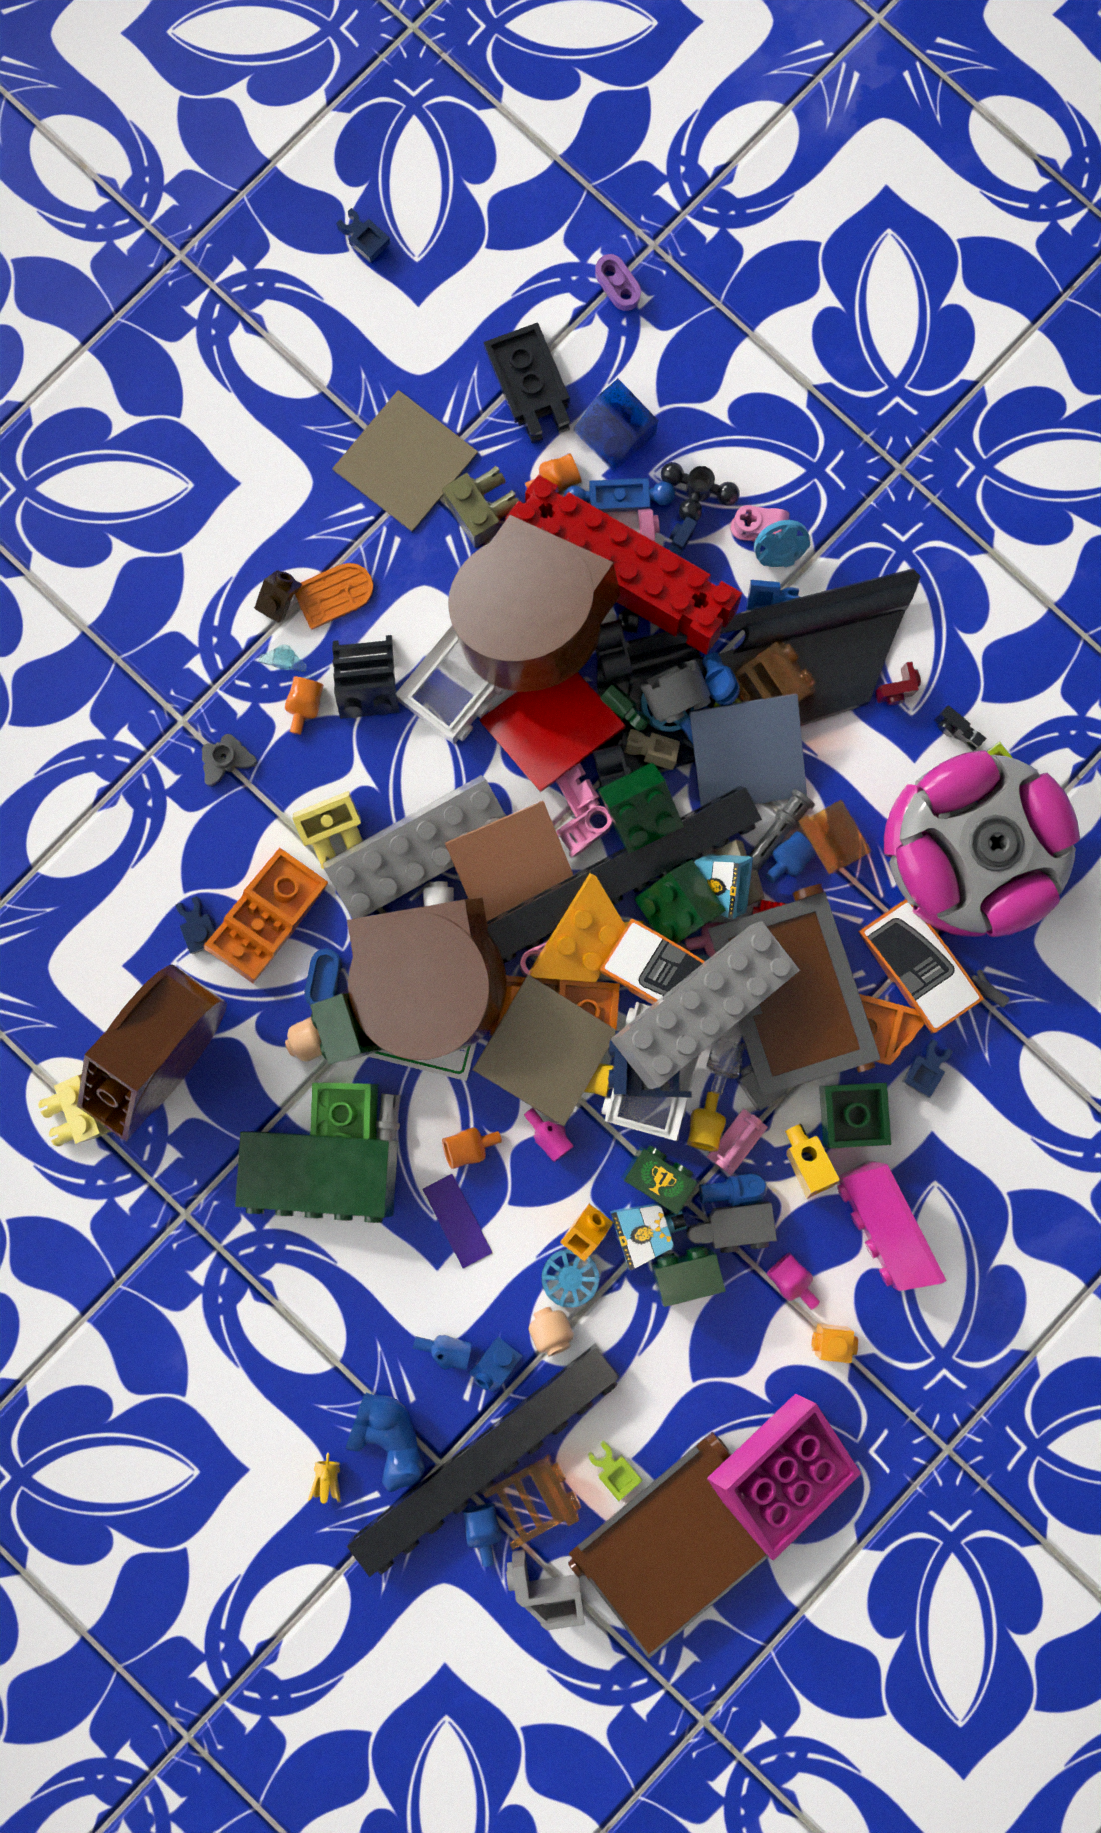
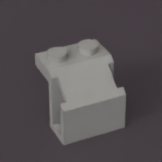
M525 1549L512 1551V1562H507L508 1571H506L508 1590L515 1591L516 1602L525 1607L545 1630L585 1625L579 1578L574 1574L529 1581ZM575 1599V1601H568V1602H562V1603H555V1604L544 1605V1604H546V1603H552V1602H559V1601H565V1600Z

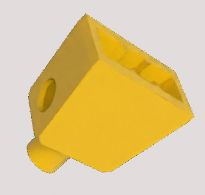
M802 1124L793 1126L785 1131L792 1145L786 1154L806 1199L834 1187L840 1179L819 1138L814 1136L809 1139ZM801 1153H810L813 1161H805Z

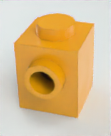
M588 1204L576 1218L560 1243L585 1262L598 1247L614 1222L591 1204Z
M817 1323V1330L812 1334L811 1348L812 1351H815L814 1355L820 1360L852 1363V1355H857L858 1337L854 1336V1331L848 1326Z

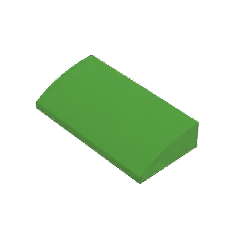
M312 1083L310 1135L377 1139V1127H375L377 1121L378 1084Z

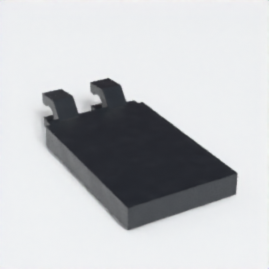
M539 323L528 325L483 342L484 349L515 423L518 422L519 426L525 424L531 443L543 440L542 429L538 419L552 414L559 434L570 430V419L566 412V409L569 408L570 397Z

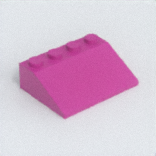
M869 1160L838 1176L840 1184L836 1186L844 1202H850L854 1210L850 1214L858 1230H864L868 1238L865 1241L866 1248L873 1259L878 1258L882 1266L879 1269V1273L887 1287L892 1285L894 1289L903 1291L942 1284L947 1281L888 1164Z
M795 1394L726 1459L707 1480L726 1507L767 1556L774 1561L861 1472L818 1405Z

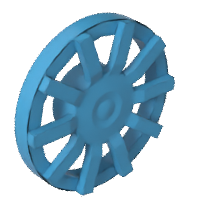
M563 1249L554 1253L546 1261L542 1270V1286L546 1295L555 1304L567 1308L579 1307L587 1303L595 1295L599 1285V1271L596 1263L590 1256L586 1259L588 1264L581 1269L577 1267L580 1261L577 1255L573 1265H569L566 1254L574 1253L569 1249ZM559 1256L563 1258V1268L553 1262ZM552 1266L559 1274L547 1275V1271ZM592 1267L594 1277L582 1276V1273ZM546 1280H558L559 1283L549 1290ZM582 1281L594 1282L592 1290L589 1291L584 1287ZM562 1287L564 1291L559 1300L553 1293ZM578 1288L587 1294L581 1300L578 1299L576 1291ZM568 1291H572L574 1302H565Z

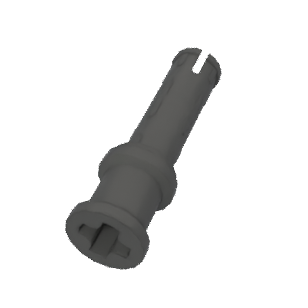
M796 789L791 792L792 797L783 809L777 810L775 822L748 855L753 857L752 870H757L758 873L789 831L797 829L800 826L798 822L809 808L813 809L815 806L811 799Z

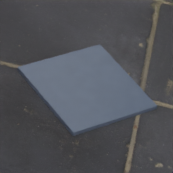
M797 694L689 711L701 806L738 786L747 788L754 804L790 799L792 797L791 792L794 789L807 796Z

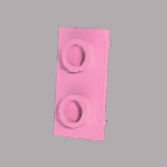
M580 763L556 781L576 817L582 815L590 808L600 805L598 801L600 797L597 795L590 780L587 779L582 783L579 778L586 774Z
M743 1108L721 1137L719 1150L710 1152L707 1158L729 1175H732L768 1127L758 1117L750 1114Z

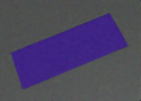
M453 1174L422 1189L462 1268L493 1253Z

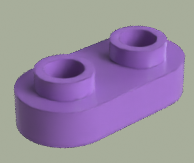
M613 254L602 256L596 263L595 276L597 281L618 309L623 311L634 309L640 302V285L620 257ZM612 271L614 275L607 276L605 272ZM628 294L631 298L625 300L621 298V295Z

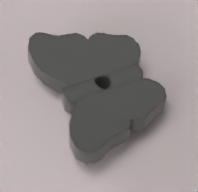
M225 734L221 738V742H217L215 745L207 743L202 747V761L205 763L203 765L205 783L209 787L218 784L225 772H232L234 767L249 769L255 767L258 763L255 756L250 754L242 746L241 742L231 734Z

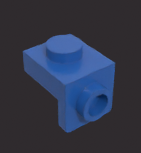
M497 1337L469 1374L474 1377L475 1383L480 1388L494 1392L503 1384L522 1355L500 1337Z

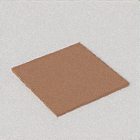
M540 801L445 842L468 899L483 898L487 921L573 876L544 801Z

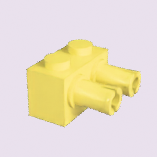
M349 791L293 813L292 819L303 845L313 846L321 864V869H324L323 863L328 861L326 857L331 859L336 856L329 839L331 835L340 833L347 849L363 841L357 828L361 824V818Z
M82 1074L55 1085L54 1088L57 1094L44 1098L38 1103L39 1109L45 1106L48 1107L40 1111L45 1118H50L61 1111L65 1114L67 1123L53 1127L49 1131L50 1137L58 1134L57 1138L51 1140L56 1147L62 1146L71 1140H74L75 1144L112 1132L77 1107Z

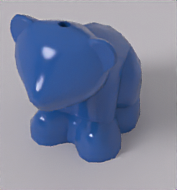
M366 1392L358 1409L346 1449L360 1451L367 1443L378 1444L387 1451L382 1483L390 1492L417 1483L424 1474V1464L417 1446L416 1433L408 1410L395 1398L386 1395H372Z

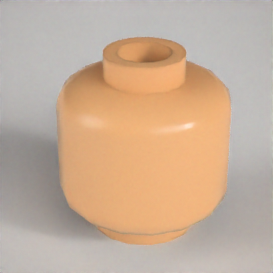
M311 1017L292 1025L288 1029V1039L285 1041V1045L291 1056H296L301 1061L308 1062L322 1055L320 1049L321 1039L318 1030L312 1023Z
M546 1307L534 1313L535 1320L529 1324L528 1330L538 1352L547 1353L548 1357L571 1347L569 1342L573 1339L574 1332L563 1311H552L551 1307Z

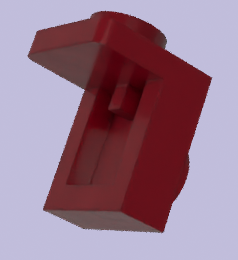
M912 661L906 662L901 668L903 681L884 684L876 690L878 703L887 702L888 706L897 705L905 702V698L912 697L919 690L918 687L921 685L920 673L918 669H914Z

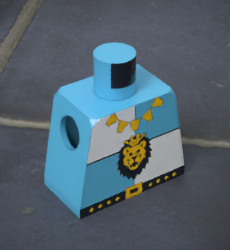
M709 854L696 859L695 865L726 910L721 914L722 916L735 919L747 912L753 857Z
M660 1204L610 1211L629 1270H633L672 1249L674 1244L670 1234L687 1228L681 1210L678 1215L671 1213L664 1216Z

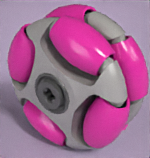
M974 751L952 757L940 763L917 779L915 785L907 784L895 800L886 822L884 854L891 857L889 864L896 885L908 903L913 905L912 912L924 922L938 930L954 935L974 937L983 936L987 933L991 937H1000L1020 932L1036 924L1059 904V894L1062 893L1074 864L1076 848L1073 844L1080 840L1075 810L1065 791L1047 772L1039 775L1037 769L1014 758L989 755L986 751Z

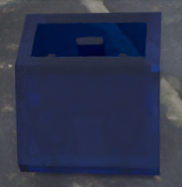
M617 378L594 399L573 430L614 472L656 434L659 420Z

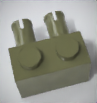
M497 466L475 480L468 473H465L442 487L445 503L475 548L497 534L500 529V519L508 515L519 500L518 497L515 498L516 494L513 490L491 504L484 499L485 494L506 483L503 474H499L500 470Z

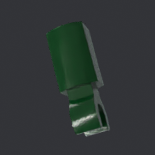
M616 684L611 685L600 698L621 719L626 718L638 731L644 730L651 722L643 712L636 708L637 703Z

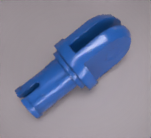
M718 653L707 654L703 659V665L707 671L705 682L711 693L710 696L719 705H728L734 702L739 695L738 681L732 669L724 666L722 658Z
M758 1174L731 1175L723 1183L699 1184L701 1204L728 1201L733 1207L753 1205L761 1202L767 1193V1184Z

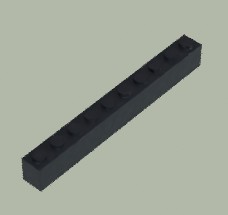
M738 786L680 817L684 827L630 854L624 847L575 873L564 881L488 920L489 935L497 945L504 963L514 959L517 956L515 952L524 947L528 950L543 942V937L554 932L589 873L598 878L614 905L623 900V894L632 889L634 892H638L650 885L649 880L658 875L660 878H663L682 862L686 861L687 863L690 860L695 862L696 859L703 857L702 852L710 847H713L714 850L723 847L730 842L728 838L739 832L740 835H744L756 828L755 823L761 821L762 818L747 788Z
M593 1344L349 1539L347 1548L369 1577L377 1571L380 1575L383 1574L395 1563L393 1558L402 1551L405 1555L411 1552L420 1543L418 1538L428 1531L431 1535L442 1527L445 1523L443 1518L453 1511L456 1515L467 1507L470 1503L468 1498L478 1492L481 1495L492 1487L495 1483L492 1479L503 1472L506 1475L519 1464L517 1459L527 1452L531 1455L544 1444L542 1439L551 1432L553 1435L560 1433L569 1424L567 1419L573 1414L582 1415L593 1405L591 1400L601 1393L605 1396L618 1385L616 1382L620 1378L618 1372L597 1344Z

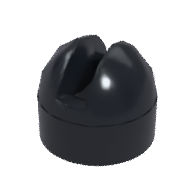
M629 609L623 610L618 619H621L622 630L637 633L639 615Z

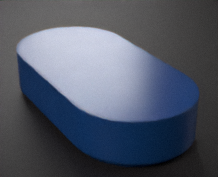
M320 949L311 958L304 991L305 1000L309 1005L336 996L342 962L339 955L331 949Z

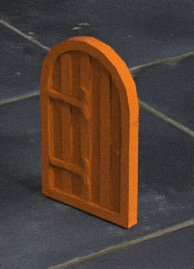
M346 563L300 582L302 583L301 589L295 593V596L310 629L313 630L363 607L372 597L374 586L372 577L365 568L358 564Z

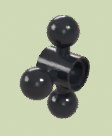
M669 462L661 470L662 481L668 482L673 486L680 483L686 484V493L689 499L683 501L679 507V515L683 521H685L686 517L698 521L702 515V506L699 502L708 499L711 493L716 495L718 501L726 506L735 504L740 497V490L735 483L727 481L720 485L715 484V475L706 466H697L687 474L684 473L680 464ZM703 480L707 483V487L697 488L693 481Z

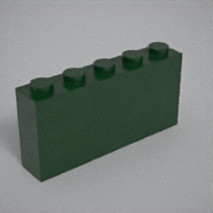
M242 1131L240 1132L235 1207H246V1213L264 1214L265 1209L275 1210V1215L294 1216V1211L305 1212V1218H323V1213L334 1214V1220L352 1221L353 1216H364V1222L383 1223V1218L393 1216L398 1140Z

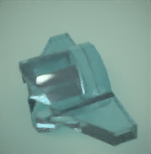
M280 645L274 650L260 655L258 663L272 665L284 670L306 672L307 665L288 645Z

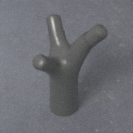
M978 970V977L976 975L972 976V980L979 988L978 991L982 996L1004 1007L1008 1003L1009 997L992 986L984 976L983 971Z

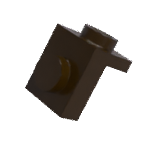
M276 570L264 579L254 609L278 623L282 622L286 617L293 595L301 589L302 583L295 580L291 574Z

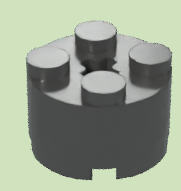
M696 660L685 662L687 667L682 670L677 666L665 670L648 679V684L640 685L655 720L671 723L682 718L684 710L692 707L694 710L700 709L711 703L709 698L711 693Z

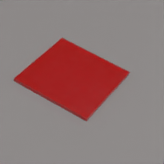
M578 672L566 681L547 689L531 692L516 691L479 720L540 793L587 758L593 751L600 748L626 728L625 724L600 699V696Z

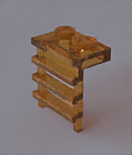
M775 642L767 650L761 652L753 660L734 672L739 684V695L744 702L752 701L738 680L744 673H747L764 699L772 698L753 670V667L760 662L784 696L797 694L798 701L808 698L816 692L813 687L816 681L807 668L802 671L796 662L799 656L791 644L785 646L783 642Z
M842 799L817 814L806 815L798 821L828 874L837 872L872 852Z
M549 1454L534 1464L531 1463L525 1469L513 1473L509 1478L495 1483L494 1486L483 1493L485 1498L497 1493L520 1536L510 1542L512 1550L563 1521H566L568 1527L579 1521L581 1504L574 1491H568L564 1483L567 1478L558 1462L554 1464ZM529 1474L553 1519L544 1524L520 1480ZM513 1483L537 1527L528 1533L504 1488Z

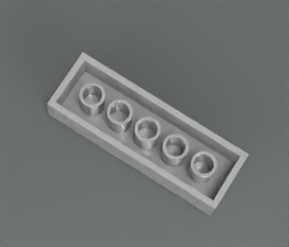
M480 775L323 863V867L353 919L361 918L452 868L454 864L445 842L506 817L487 780Z
M763 921L749 925L611 1038V1041L648 1089L659 1088L800 970Z

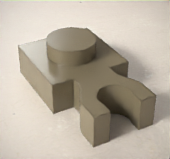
M630 730L625 753L644 755L645 762H653L657 766L673 770L677 761L680 741L655 733H651L649 738L637 730Z

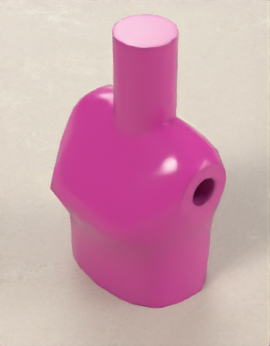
M531 1108L524 1114L525 1118L535 1129V1142L553 1162H556L574 1147L566 1136L564 1126L550 1121L544 1122L534 1108Z
M791 1253L784 1255L767 1272L766 1275L776 1284L781 1294L788 1301H793L800 1297L811 1310L819 1305L820 1301L808 1289L813 1282V1276Z

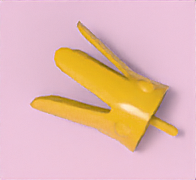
M329 1453L326 1454V1461L315 1462V1478L308 1501L312 1499L314 1494L316 1498L320 1496L321 1503H326L330 1488L331 1496L334 1499L336 1498L338 1502H341L337 1477L340 1472V1463L329 1461Z

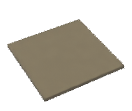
M397 390L332 470L413 532L443 496L442 487L457 479L478 454V451L405 394Z
M527 975L472 1070L557 1123L565 1126L607 1052L610 1038L615 1036V1031L617 1030L532 976Z

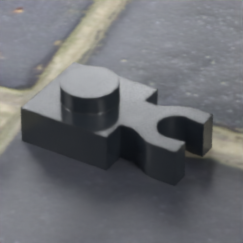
M949 705L934 719L939 724L938 728L943 734L949 737L953 736L956 739L960 738L973 752L987 739L980 732L970 727L971 723Z

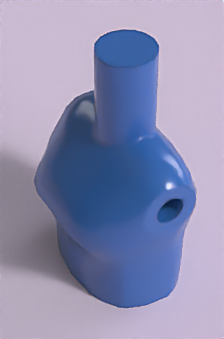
M794 832L788 840L780 844L773 851L777 864L765 874L766 878L774 883L784 872L791 877H796L804 870L807 863L817 855L816 849L801 832Z
M438 1335L434 1340L416 1336L413 1349L430 1352L433 1359L444 1370L450 1368L466 1370L472 1343L458 1340L448 1335Z
M488 1503L466 1508L463 1510L467 1545L470 1548H479L482 1566H491L494 1564L492 1545L500 1542L502 1539L495 1504Z

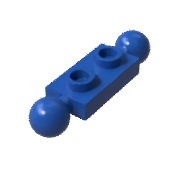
M649 478L589 481V491H585L582 487L575 485L569 487L564 493L565 496L570 492L604 513L650 509V500L665 506L670 504L675 498L673 485L662 481L653 488H649Z

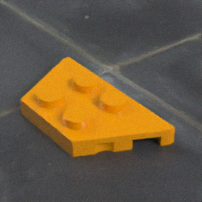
M589 873L528 972L532 977L596 982L601 975V966L626 926L595 875Z

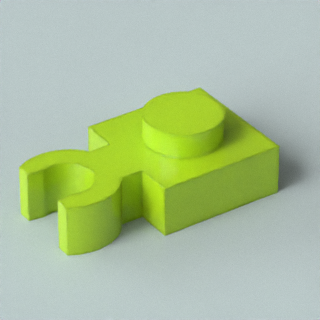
M602 1441L600 1444L606 1451L605 1456L597 1458L592 1452H589V1460L593 1465L604 1469L598 1474V1477L619 1502L642 1482V1478L622 1454L614 1460L610 1445Z

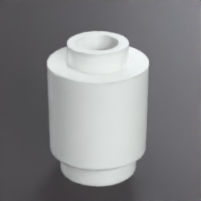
M429 882V887L423 888L424 906L454 901V888L448 887V882Z

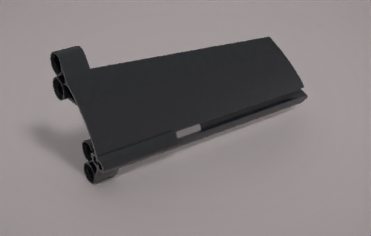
M912 568L736 613L726 628L721 627L720 634L742 629L745 632V638L738 648L718 654L721 656L724 666L731 668L735 674L740 689L737 698L741 702L797 694L800 727L868 705L905 611L914 597L921 576ZM621 619L601 624V633L595 649L597 655V694L601 698L611 685L616 684L637 703L636 708L642 712L641 697L643 692L640 687L641 684H648V679L674 666L682 670L687 667L685 662L696 660L705 680L707 671L703 665L704 657L700 655L699 650L686 643L687 635L679 632L676 637L668 632H662L625 641ZM709 696L711 703L708 706L711 708L714 707L716 702ZM647 704L648 712H649L650 716L652 717V716H653L652 711H651L649 705ZM690 708L686 709L687 715L689 714ZM618 716L626 728L603 744L598 750L593 751L601 788L650 764L644 761V755H631L624 752L630 730H636L626 718L621 719ZM666 722L663 726L672 727L677 726V724ZM648 724L644 730L641 729L639 731L649 738L651 733H655L680 741L674 768L695 762L694 746L682 729L664 732ZM655 765L660 773L670 770Z

